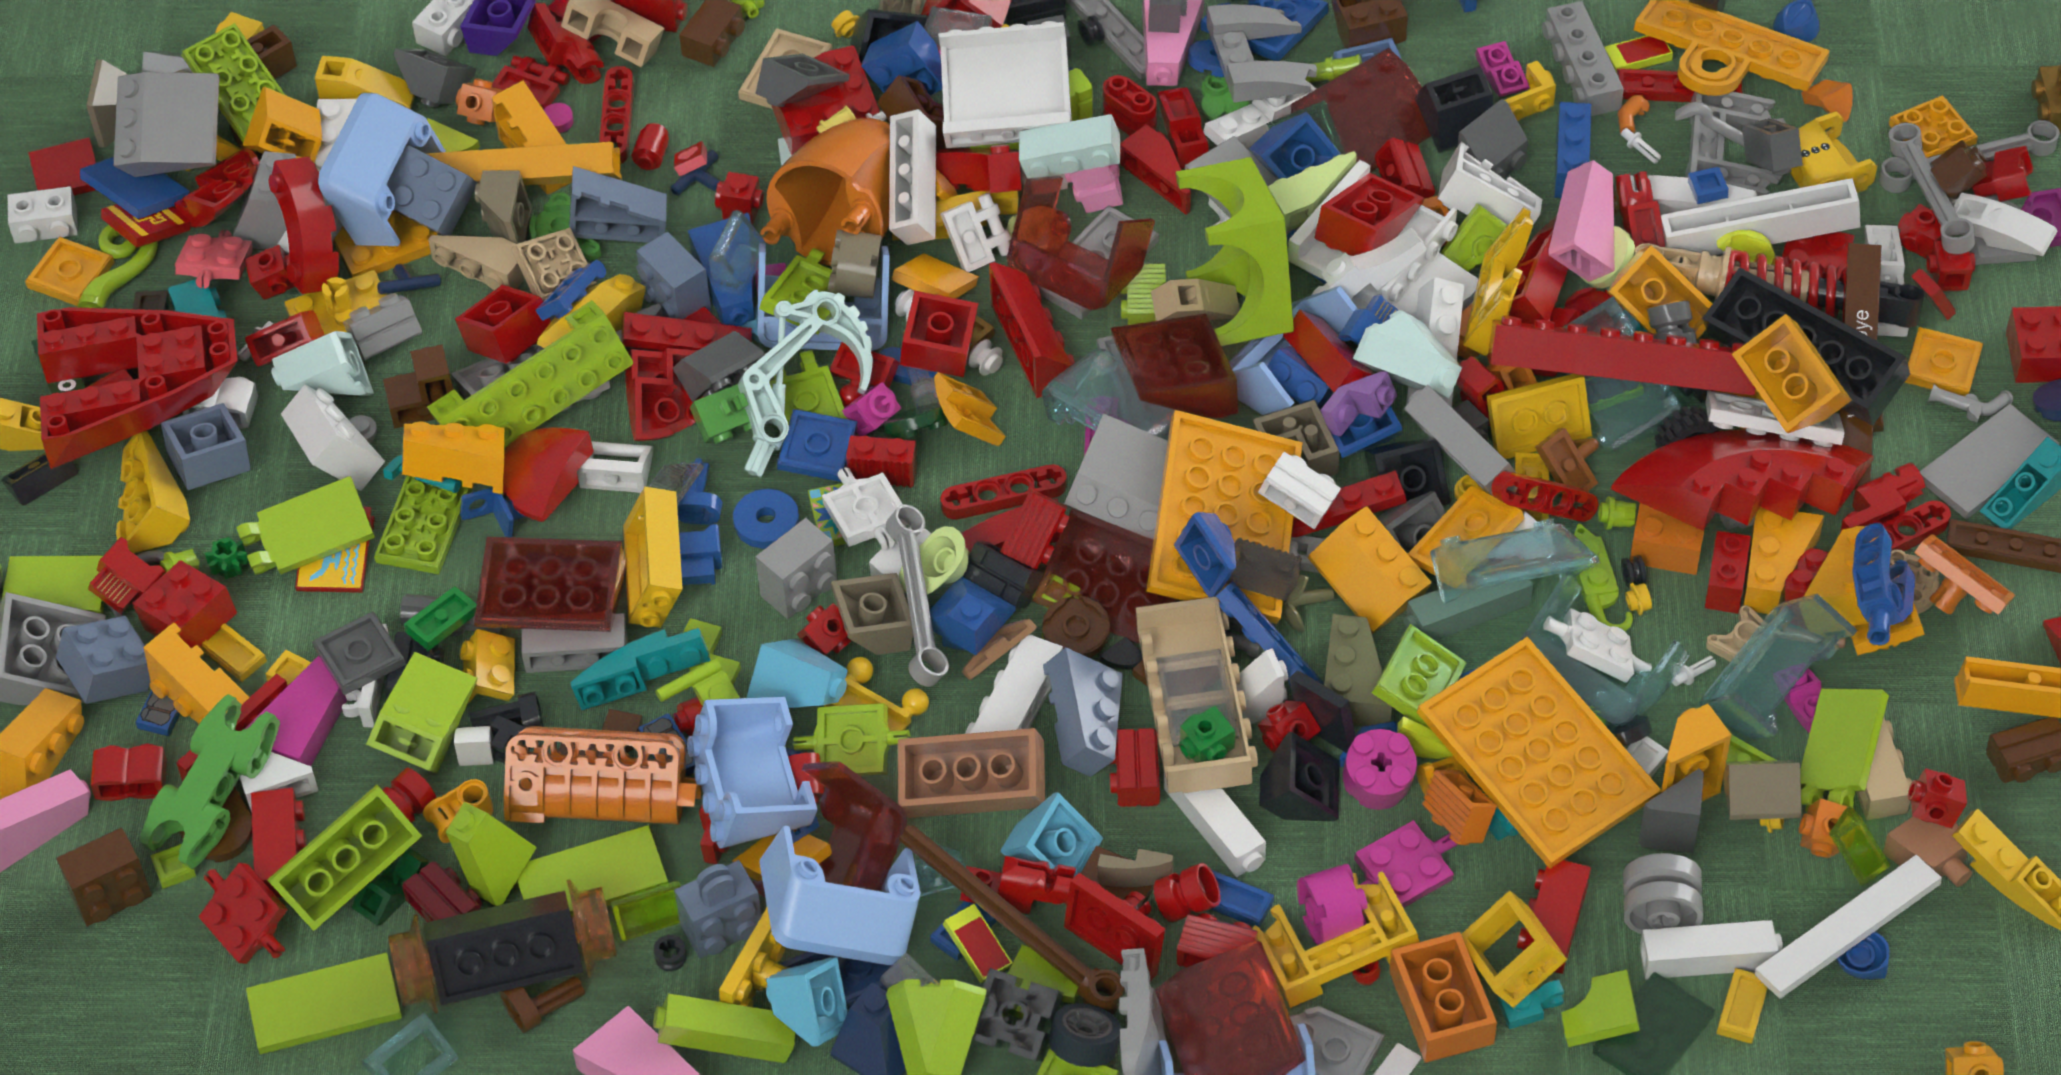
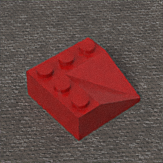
M854 45L826 51L814 57L816 60L849 74L848 81L802 101L785 103L784 107L771 105L791 156L804 144L819 135L816 127L820 125V120L826 121L846 105L856 119L866 118L867 113L874 116L880 112Z

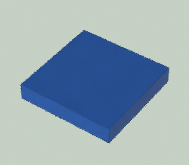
M793 409L789 422V431L784 438L777 462V469L842 482L838 478V472L840 469H843L845 472L850 435H856L857 421Z

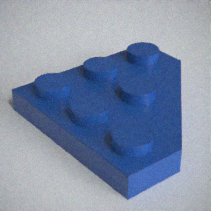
M1248 0V5L1283 10L1286 18L1301 24V33L1247 40L1250 50L1273 61L1281 60L1328 13V3L1322 0ZM1229 2V3L1217 4V5H1229L1230 2ZM1206 15L1201 20V30L1209 33Z

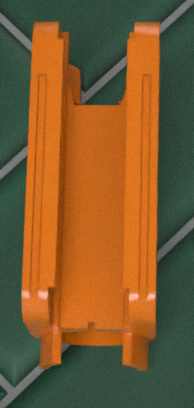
M531 726L521 730L507 743L504 817L505 821L544 823L550 817L679 825L683 806L695 807V799H701L702 787L697 785L695 778L685 777L686 744L678 735ZM538 741H544L543 745L539 746ZM556 742H562L567 747L568 754L559 752ZM591 744H595L596 749L590 748ZM608 744L614 745L613 750L609 749ZM627 745L634 747L638 752V758L630 757L625 747ZM528 747L534 748L533 752H529ZM661 748H666L667 754L673 755L672 760L667 759L666 753L660 752ZM581 750L585 751L586 756L580 755ZM598 751H603V756H599ZM650 754H654L655 759H649Z

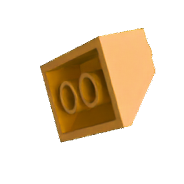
M1652 245L1640 250L1617 275L1607 292L1639 324L1654 335L1656 334V329L1650 327L1647 309L1682 301L1690 302L1693 319L1689 322V327L1695 329L1696 339L1706 330L1702 318L1712 306V303Z
M1787 314L1732 354L1786 433L1825 421L1852 401L1801 327Z
M1367 506L1341 523L1307 557L1357 617H1367L1372 634L1406 611L1408 601L1425 595L1432 583Z
M1705 704L1697 709L1690 708L1678 717L1666 760L1661 793L1697 769L1704 773L1702 801L1720 793L1731 733L1709 704Z

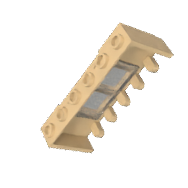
M1210 597L1136 608L1137 632L1168 793H1190L1252 784V767H1258L1255 746L1248 745L1247 739H1252L1251 724L1249 718L1243 719L1242 712L1246 711L1244 691H1237L1236 684H1240L1238 663L1231 664L1230 657L1235 656L1232 636L1226 637L1225 630H1229L1228 616L1220 610L1218 598ZM1216 705L1235 729V748L1227 752L1226 756L1220 760L1195 763L1193 759L1188 760L1181 752L1178 744L1180 741V726L1191 715L1201 714Z

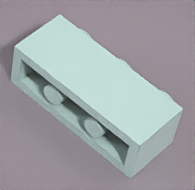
M1112 114L1019 131V162L1028 180L1119 164L1120 133Z

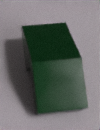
M409 847L386 867L381 875H377L357 893L351 908L375 925H382L406 901L402 888L403 883L414 874H419L420 870L427 866L429 861Z

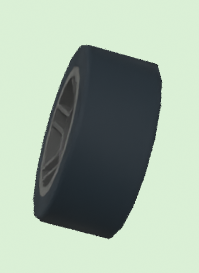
M1078 1003L1066 1005L1057 1010L1053 1017L1049 1036L1050 1048L1059 1058L1077 1066L1097 1067L1105 1065L1112 1061L1117 1053L1120 1040V1022L1113 1014L1101 1007Z

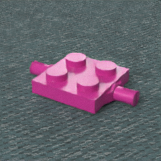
M1413 820L1355 852L1354 860L1364 872L1366 881L1359 885L1378 884V872H1383L1401 905L1405 908L1453 880L1454 873L1443 860L1442 854L1456 847L1457 843L1450 839V833L1432 842Z

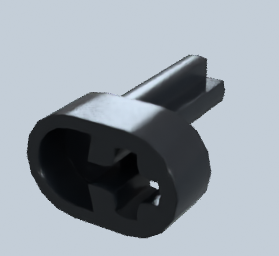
M536 691L518 695V701L470 712L469 714L472 727L490 726L497 715L512 722L522 720L523 727H544Z

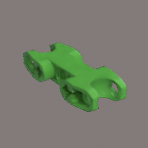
M227 694L202 719L193 734L190 749L199 756L179 788L167 784L158 792L149 808L139 842L145 848L154 852L172 834L180 831L185 832L178 860L192 870L198 866L219 843L229 825L230 813L222 808L239 777L244 775L250 779L255 778L269 759L279 730L280 721L278 718L266 711L248 729L235 731L241 714L242 704L231 695Z

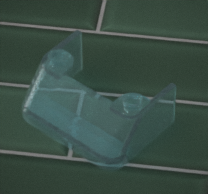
M1566 572L1520 641L1528 636L1597 716L1611 725L1625 726L1661 699L1690 655L1678 641L1674 640L1653 672L1643 671L1637 673L1625 688L1593 667L1568 656L1566 645L1560 636L1543 629L1544 622L1548 616L1564 623L1565 613L1582 590V587L1574 577Z
M1818 594L1783 602L1776 606L1763 620L1704 694L1699 705L1709 704L1722 722L1753 740L1775 736L1778 732L1776 729L1777 723L1775 722L1777 713L1774 712L1777 706L1812 662L1819 661L1820 659L1825 661L1830 659L1839 648L1837 644L1839 639L1854 636L1858 630Z

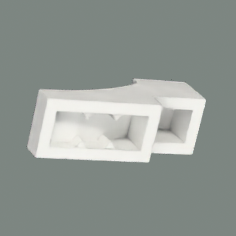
M1410 227L1392 241L1374 250L1354 256H1349L1345 252L1340 258L1332 260L1321 274L1331 289L1341 286L1351 299L1369 283L1377 291L1380 290L1428 248L1419 235Z

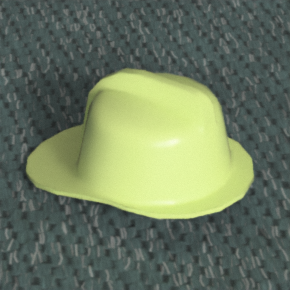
M944 526L936 529L919 546L927 595L938 589L943 583L950 584L958 581L966 572L970 552L965 547V540L961 532L954 527ZM901 567L899 580L903 591L906 592L903 567Z

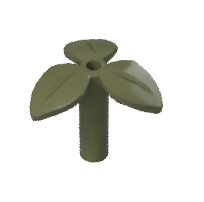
M1304 575L1292 576L1285 581L1283 597V616L1287 623L1299 632L1305 631L1302 619L1296 610L1299 605L1332 601L1334 599V591L1331 587L1304 591L1308 582V576Z

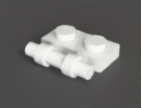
M985 193L978 197L982 207L979 211H976L973 203L968 201L940 213L962 270L967 272L995 261L991 248L997 246L1001 256L1013 252L1009 243L1011 237L1008 230H1004L998 215L1001 213L997 203H993L990 193ZM984 220H987L992 235L986 238L980 223Z

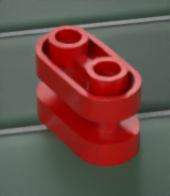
M1116 75L1106 79L1103 83V115L1112 114L1116 126L1129 136L1145 124L1156 131L1155 97L1125 76Z

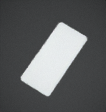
M1398 1043L1374 1075H1410L1421 1060V1056Z

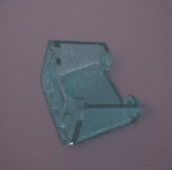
M1614 297L1570 322L1588 326L1587 331L1600 332L1602 327L1619 329L1621 330L1620 335L1633 336L1634 331H1636ZM1584 375L1588 408L1600 429L1595 434L1605 450L1611 447L1615 452L1657 431L1659 425H1665L1662 420L1666 416L1669 419L1673 417L1671 412L1677 410L1678 413H1681L1682 406L1669 385Z
M1105 349L1091 350L1053 378L1042 390L1047 418L1060 426L1065 420L1071 425L1078 421L1096 431L1104 413L1168 441L1171 416L1175 410L1199 416L1196 402L1190 396L1172 391L1118 361L1113 354Z

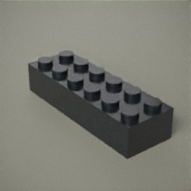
M1739 267L1702 318L1708 336L1732 348L1733 343L1746 344L1787 314L1798 323L1852 399L1851 402L1841 409L1873 426L1910 375L1906 356Z

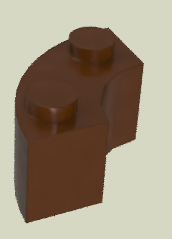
M1961 140L1932 161L1933 168L1930 170L1942 190L1952 199H1956L1961 193H1965L1987 176L1985 170L1987 167L1984 164L1987 160L1977 146L1970 148Z

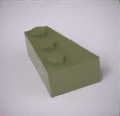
M1333 614L1324 686L1349 700L1353 725L1370 726L1391 722L1392 707L1371 693L1382 674V669L1367 617Z

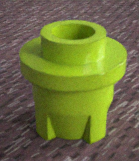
M1608 496L1606 501L1601 502L1599 505L1598 521L1603 523L1605 530H1611L1612 527L1634 526L1636 503L1615 500L1613 496Z
M193 549L175 554L171 551L164 553L163 561H160V566L166 572L179 560L199 570L200 565Z

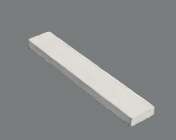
M1915 855L1755 969V976L1781 999L1941 885L1942 877L1919 856Z

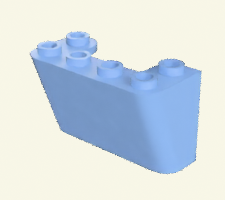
M785 697L705 700L700 714L696 715L693 736L688 737L687 750L689 756L693 757L695 761L696 783L702 787L703 810L705 813H709L711 821L710 836L720 849L778 834L783 825L790 826V830L809 826L813 822L818 809L810 781H802L799 791L797 790L785 748L793 726Z

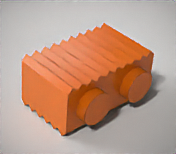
M1436 770L1433 772L1432 782L1428 785L1430 788L1426 791L1427 795L1424 796L1425 801L1422 802L1425 809L1432 815V821L1437 825L1443 826L1450 833V839L1459 845L1467 846L1470 843H1483L1497 805L1493 804V801L1489 800V797L1485 796L1486 794L1482 793V790L1478 789V786L1474 785L1475 783L1471 782V779L1463 774L1464 772L1460 770Z

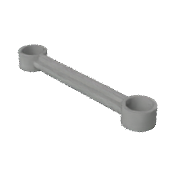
M2038 120L2028 126L2027 133L1976 146L1987 161L1994 160V153L1997 151L2025 145L2030 153L2037 156H2047L2056 149L2059 129L2052 122ZM2042 135L2048 137L2050 140L2040 141L2034 138L2033 136ZM1940 155L1927 158L1931 168H1933L1931 162ZM1891 157L1886 159L1882 164L1879 183L1882 188L1892 193H1901L1909 189L1911 181L1915 180V177L1905 158ZM1899 172L1905 177L1895 178L1887 173Z
M1913 123L1895 125L1889 131L1890 150L1893 155L1905 158L1941 225L1943 249L1951 254H1963L1970 251L1975 245L1973 224L1967 219L1958 217L1946 193L1930 170L1932 168L1922 151L1920 128ZM1954 235H1964L1962 237L1957 238L1951 237Z
M904 504L900 505L887 519L886 529L889 535L899 542L916 655L909 662V673L917 683L930 687L934 686L946 674L949 664L946 656L935 647L917 537L925 527V519L918 509ZM899 519L906 521L911 529L905 527ZM922 660L929 663L935 670V673L928 670Z

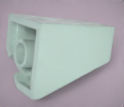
M1402 310L1391 314L1390 319L1382 324L1375 323L1367 327L1353 357L1354 360L1377 373L1380 371L1388 372L1393 382L1423 390L1429 385L1439 396L1446 398L1450 397L1462 369L1422 321Z
M334 331L272 359L274 367L271 369L273 378L278 386H282L283 390L300 391L305 384L314 390L321 388L333 394L360 396L374 394L352 333Z

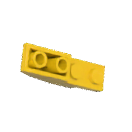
M1978 808L1972 811L1951 835L1974 858L1970 866L2015 904L2043 922L2061 930V880L2037 856L2028 859Z

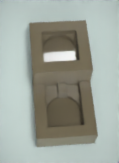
M1138 849L1136 860L1100 854L1097 865L1098 883L1113 887L1154 885L1157 879L1173 873V855Z

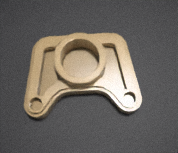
M1748 605L1740 608L1739 622L1731 633L1727 635H1709L1706 642L1707 650L1739 666L1747 664L1751 658L1770 643L1772 637V629Z

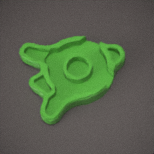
M563 192L554 193L543 206L544 211L536 217L533 214L529 224L531 239L569 228V195ZM576 238L585 259L596 260L601 256V247L593 239Z

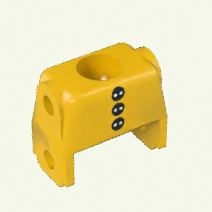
M1837 111L1815 118L1799 128L1803 165L1791 168L1790 174L1800 188L1852 178L1856 192L1859 193L1868 190V186L1875 181L1877 165L1871 159L1857 162L1851 152L1836 139L1840 136L1843 125V118Z

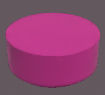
M553 103L544 108V112L559 133L565 132L572 127L574 122L573 113L568 105Z

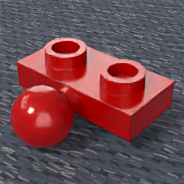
M841 342L829 370L832 375L851 381L850 384L843 386L839 392L841 402L845 408L862 394L857 392L860 384V367L857 358L852 350L845 343ZM871 351L873 364L868 387L872 388L883 382L889 388L900 363L895 358Z

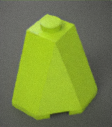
M466 802L462 804L446 831L471 889L479 898L494 906L502 905L537 847L488 813Z
M904 979L887 988V999L907 1075H961L986 997V989L958 980L940 979V984H925L921 986L919 979Z

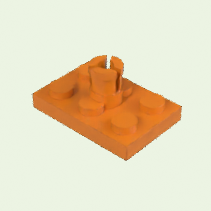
M1933 534L1922 541L1914 552L1920 557L1918 562L1923 567L1933 573L1938 570L1946 576L1929 600L1947 614L1951 615L1962 598H1965L1968 593L1976 598L1974 603L1981 610L1988 614L1995 612L1998 615L2016 596Z

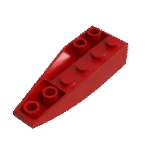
M1556 217L1549 221L1533 237L1516 266L1517 269L1523 272L1508 316L1522 318L1521 323L1534 324L1537 319L1550 321L1554 305L1558 301L1559 292L1566 280L1568 268L1549 256V246Z

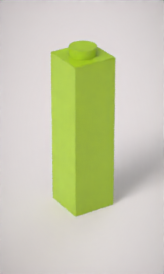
M668 993L663 1006H657L654 1014L653 1028L659 1029L658 1043L780 1063L787 1062L795 1044V1032L773 1014V1010Z

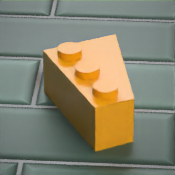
M421 421L404 424L402 475L443 482L444 477L462 480V487L473 488L474 483L492 486V493L503 495L504 427H496L491 424L463 426L459 423L430 425Z
M1760 507L1755 514L1743 606H1750L1756 613L1778 614L1785 601V580L1793 570L1798 568L1799 557L1806 550L1816 547L1820 539L1825 515L1797 512L1791 521Z
M1855 526L1841 531L1803 596L1802 603L1811 631L1868 623L1858 607L1852 572L1856 537L1860 530L1866 526Z
M174 622L143 647L150 677L149 686L153 693L160 699L168 696L173 700L175 709L182 716L191 717L198 725L227 694L235 697L241 704L250 698L220 667L213 671L200 658L204 651L197 645L191 649L180 638L179 633L181 629Z

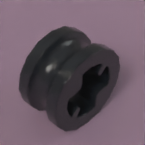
M1095 15L1089 16L1088 21L1084 19L1078 21V30L1086 45H1094L1095 40L1098 42L1104 40L1103 27Z
M1634 556L1633 560L1622 558L1621 571L1627 588H1630L1631 583L1646 584L1647 574L1641 556Z
M665 935L654 944L655 961L660 969L675 971L686 963V947L680 937ZM670 948L676 949V956L673 953L671 958L664 956V951L669 953Z

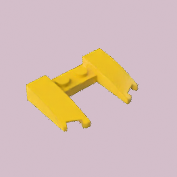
M1524 207L1485 252L1463 345L1484 356H1487L1493 319L1502 320V316H1508L1523 272L1517 269L1516 266L1525 251L1533 227V220L1530 219L1531 211Z
M1378 872V884L1358 885L1357 875L1353 873L1355 888H1362L1367 899L1368 908L1362 910L1367 924L1304 951L1280 904L1275 905L1270 910L1276 921L1264 933L1256 925L1252 928L1258 931L1259 946L1290 1008L1322 995V984L1384 957L1390 965L1392 949L1420 942L1417 931L1383 872Z

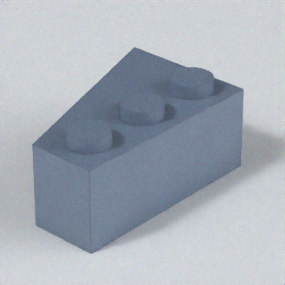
M573 166L569 228H571L575 238L651 242L665 233L667 194Z
M1066 647L1043 664L1044 674L1049 675L1052 692L1049 694L1050 705H1055L1058 722L1054 724L1062 764L1092 777L1115 760L1123 673Z

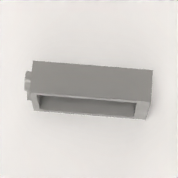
M1429 385L1423 390H1417L1409 398L1408 404L1404 407L1407 413L1430 438H1435L1439 442L1440 448L1486 493L1492 495V483L1498 474L1504 471L1517 473L1509 462ZM1514 485L1512 487L1508 486L1506 490L1515 492L1517 487Z

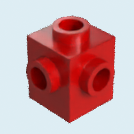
M1919 203L1911 213L1906 212L1899 221L1898 229H1900L1901 245L1925 259L1928 254H1932L1934 241H1941V225L1933 210Z
M1934 241L1932 254H1928L1926 257L1927 273L1932 274L1934 282L1942 291L1968 290L1972 272L1975 271L1974 253H1969V251L1963 254L1948 253L1943 249L1942 241Z
M280 245L265 249L245 259L249 282L264 300L296 287L289 281L287 276L289 254Z
M834 603L825 609L821 604L805 617L809 623L797 633V636L804 644L824 656L831 650L837 654L852 641L847 636L839 609Z
M1286 701L1270 708L1266 712L1267 717L1257 724L1263 734L1262 740L1273 753H1275L1285 735L1291 731L1307 741L1321 731L1304 701Z
M1925 768L1919 779L1912 781L1908 790L1907 798L1911 801L1912 816L1924 822H1932L1952 829L1967 805L1965 781L1944 772H1936Z

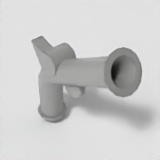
M1934 384L1928 402L1937 401L1967 411V419L1975 421L1977 424L1980 415H1993L2006 405L2012 404L2013 395L2011 392L2003 390L1988 403L1978 401L1977 396L1970 393L1964 397L1939 389Z

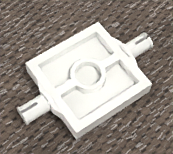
M845 467V472L843 469H840L838 478L842 481L843 485L835 491L822 495L824 507L848 547L876 538L883 550H888L887 545L891 549L895 541L886 529V521L903 504L884 473L870 478L855 479L850 468ZM899 519L904 526L909 525L906 521Z
M1572 608L1569 609L1563 618L1564 623L1551 616H1548L1544 622V630L1560 636L1564 641L1568 656L1627 683L1634 672L1643 677H1647L1651 672L1652 664L1636 658L1632 654L1630 636L1619 627H1609L1599 622L1593 615L1586 612L1580 613Z

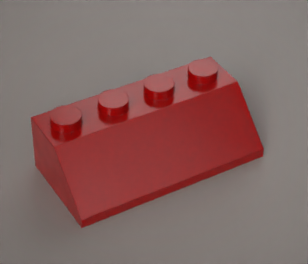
M996 262L990 263L991 306L1036 398L1072 388L1073 373L1077 372L1073 356L1071 354L1066 355L1064 351L1065 344L1062 334L1059 330H1054L1050 310L1048 307L1043 308L1041 304L1042 299L1038 286L1031 284L1026 273Z

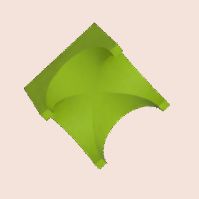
M1252 157L1177 171L1176 180L1180 189H1196L1208 193L1221 202L1230 212L1231 216L1230 219L1220 224L1205 228V239L1208 245H1223L1221 250L1200 267L1185 271L1186 279H1202L1233 285L1236 287V292L1246 297L1237 315L1224 326L1214 329V338L1217 346L1293 332L1285 218Z

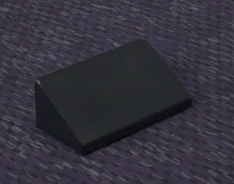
M43 453L4 476L1 481L21 505H26L77 475L78 470L73 461L50 469L46 453Z

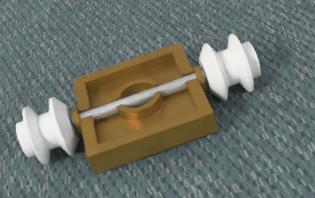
M912 289L901 292L895 301L896 315L900 317L906 315V321L908 320L914 294ZM977 316L968 363L971 368L980 366L979 372L985 376L995 373L1000 368L1003 362L1002 349L1000 347L991 349L992 343L990 339L995 336L994 327Z

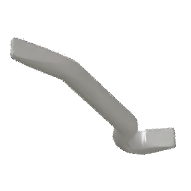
M1691 102L1675 111L1676 121L1693 115H1700V121L1706 127L1744 147L1743 132L1713 116L1710 107L1705 103Z

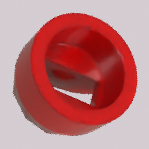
M1377 960L1352 971L1354 979L1361 985H1372L1380 977L1381 968L1379 961ZM1363 968L1366 973H1362L1359 970Z

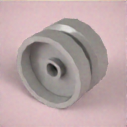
M1670 853L1650 854L1633 860L1623 870V892L1625 895L1624 922L1631 930L1642 935V931L1646 929L1699 926L1702 923L1701 869L1696 862L1684 856Z

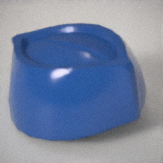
M1796 0L1787 4L1777 13L1773 22L1774 31L1805 42L1813 40L1820 28L1819 19L1811 0Z
M1873 932L1838 957L1836 961L1848 975L1855 978L1885 979L1888 971L1889 946L1879 933Z

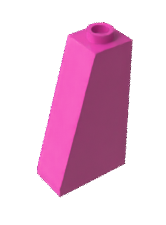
M318 656L245 729H248L266 711L275 715L280 721V725L271 752L311 766L342 711V704H346L347 699Z

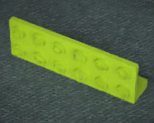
M591 300L565 317L572 331L467 399L463 400L454 389L427 406V408L439 425L459 423L463 426L491 424L496 427H504L505 448L522 433L535 429L632 366L633 361L605 313Z

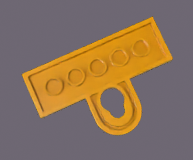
M1650 0L1635 20L1634 31L1668 42L1675 47L1685 48L1686 51L1679 61L1678 78L1690 90L1704 95L1719 96L1731 93L1738 87L1748 71L1758 74L1762 78L1772 79L1786 84L1793 89L1807 92L1827 62L1830 53L1828 49L1720 11L1716 12L1691 3L1688 0ZM1704 60H1718L1727 65V67L1720 68L1717 72H1707L1701 66Z

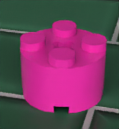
M1375 729L1359 734L1355 737L1347 752L1342 776L1344 787L1350 796L1352 795L1359 801V804L1366 808L1374 810L1391 808L1398 804L1411 788L1417 767L1416 755L1408 738L1401 733L1385 729ZM1378 767H1380L1384 772H1379Z
M1346 863L1312 873L1297 880L1299 905L1305 904L1307 913L1306 916H1303V920L1315 944L1320 945L1366 925L1362 910L1368 908L1367 899L1362 888H1355L1354 877L1349 864Z

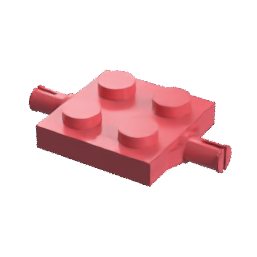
M224 230L220 231L217 238H212L207 234L189 236L175 262V274L197 277L196 285L201 289L203 284L204 289L208 288L210 281L213 279L240 280L246 267L245 259L249 258L252 254V241L232 236L228 230H226L225 234Z

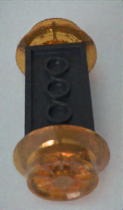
M567 879L574 915L570 914L564 890L423 923L428 949H426L418 915H413L410 931L388 936L403 1006L426 1002L433 1012L438 1014L439 1007L433 977L435 978L441 1005H446L582 973L583 968L578 943L581 944L588 978H591L596 961L617 957L602 887L580 891L571 879Z

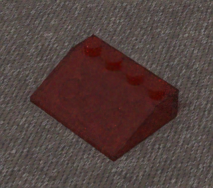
M1390 48L1385 49L1291 104V118L1307 112L1342 155L1355 151L1356 163L1361 160L1369 164L1370 172L1378 168L1374 155L1388 139L1393 137L1403 140L1404 143L1410 142L1418 145L1431 137L1414 98L1422 86L1409 66Z
M1206 313L1111 328V335L1139 400L1205 418H1223L1227 415L1238 414L1237 378Z
M1072 508L1069 514L1070 518L1058 539L1032 601L1050 608L1054 602L1042 598L1043 594L1057 601L1066 592L1072 596L1071 599L1079 596L1088 597L1098 602L1107 611L1110 633L1123 638L1126 637L1130 641L1140 644L1137 632L1136 608L1182 601L1146 592L1154 540ZM1057 575L1063 578V585L1054 580L1052 581L1053 577ZM1068 583L1080 587V591H1070Z
M487 537L474 626L611 632L622 593L626 564L622 542Z
M1258 940L1181 969L1155 989L1185 1075H1286L1306 1060L1262 942Z

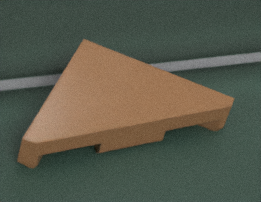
M1023 619L1002 626L977 655L971 657L961 672L969 680L973 679L1032 633L1037 626L1030 619Z

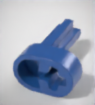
M696 458L695 462H690L691 468L694 469H692L693 473H691L689 468V476L686 480L684 492L677 497L678 520L688 524L710 525L718 522L720 519L723 503L717 495L704 492L710 465L709 463H703L701 458Z

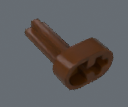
M575 976L532 999L523 987L500 992L501 1000L507 1012L523 1033L540 1025L543 1016L585 995L580 979Z

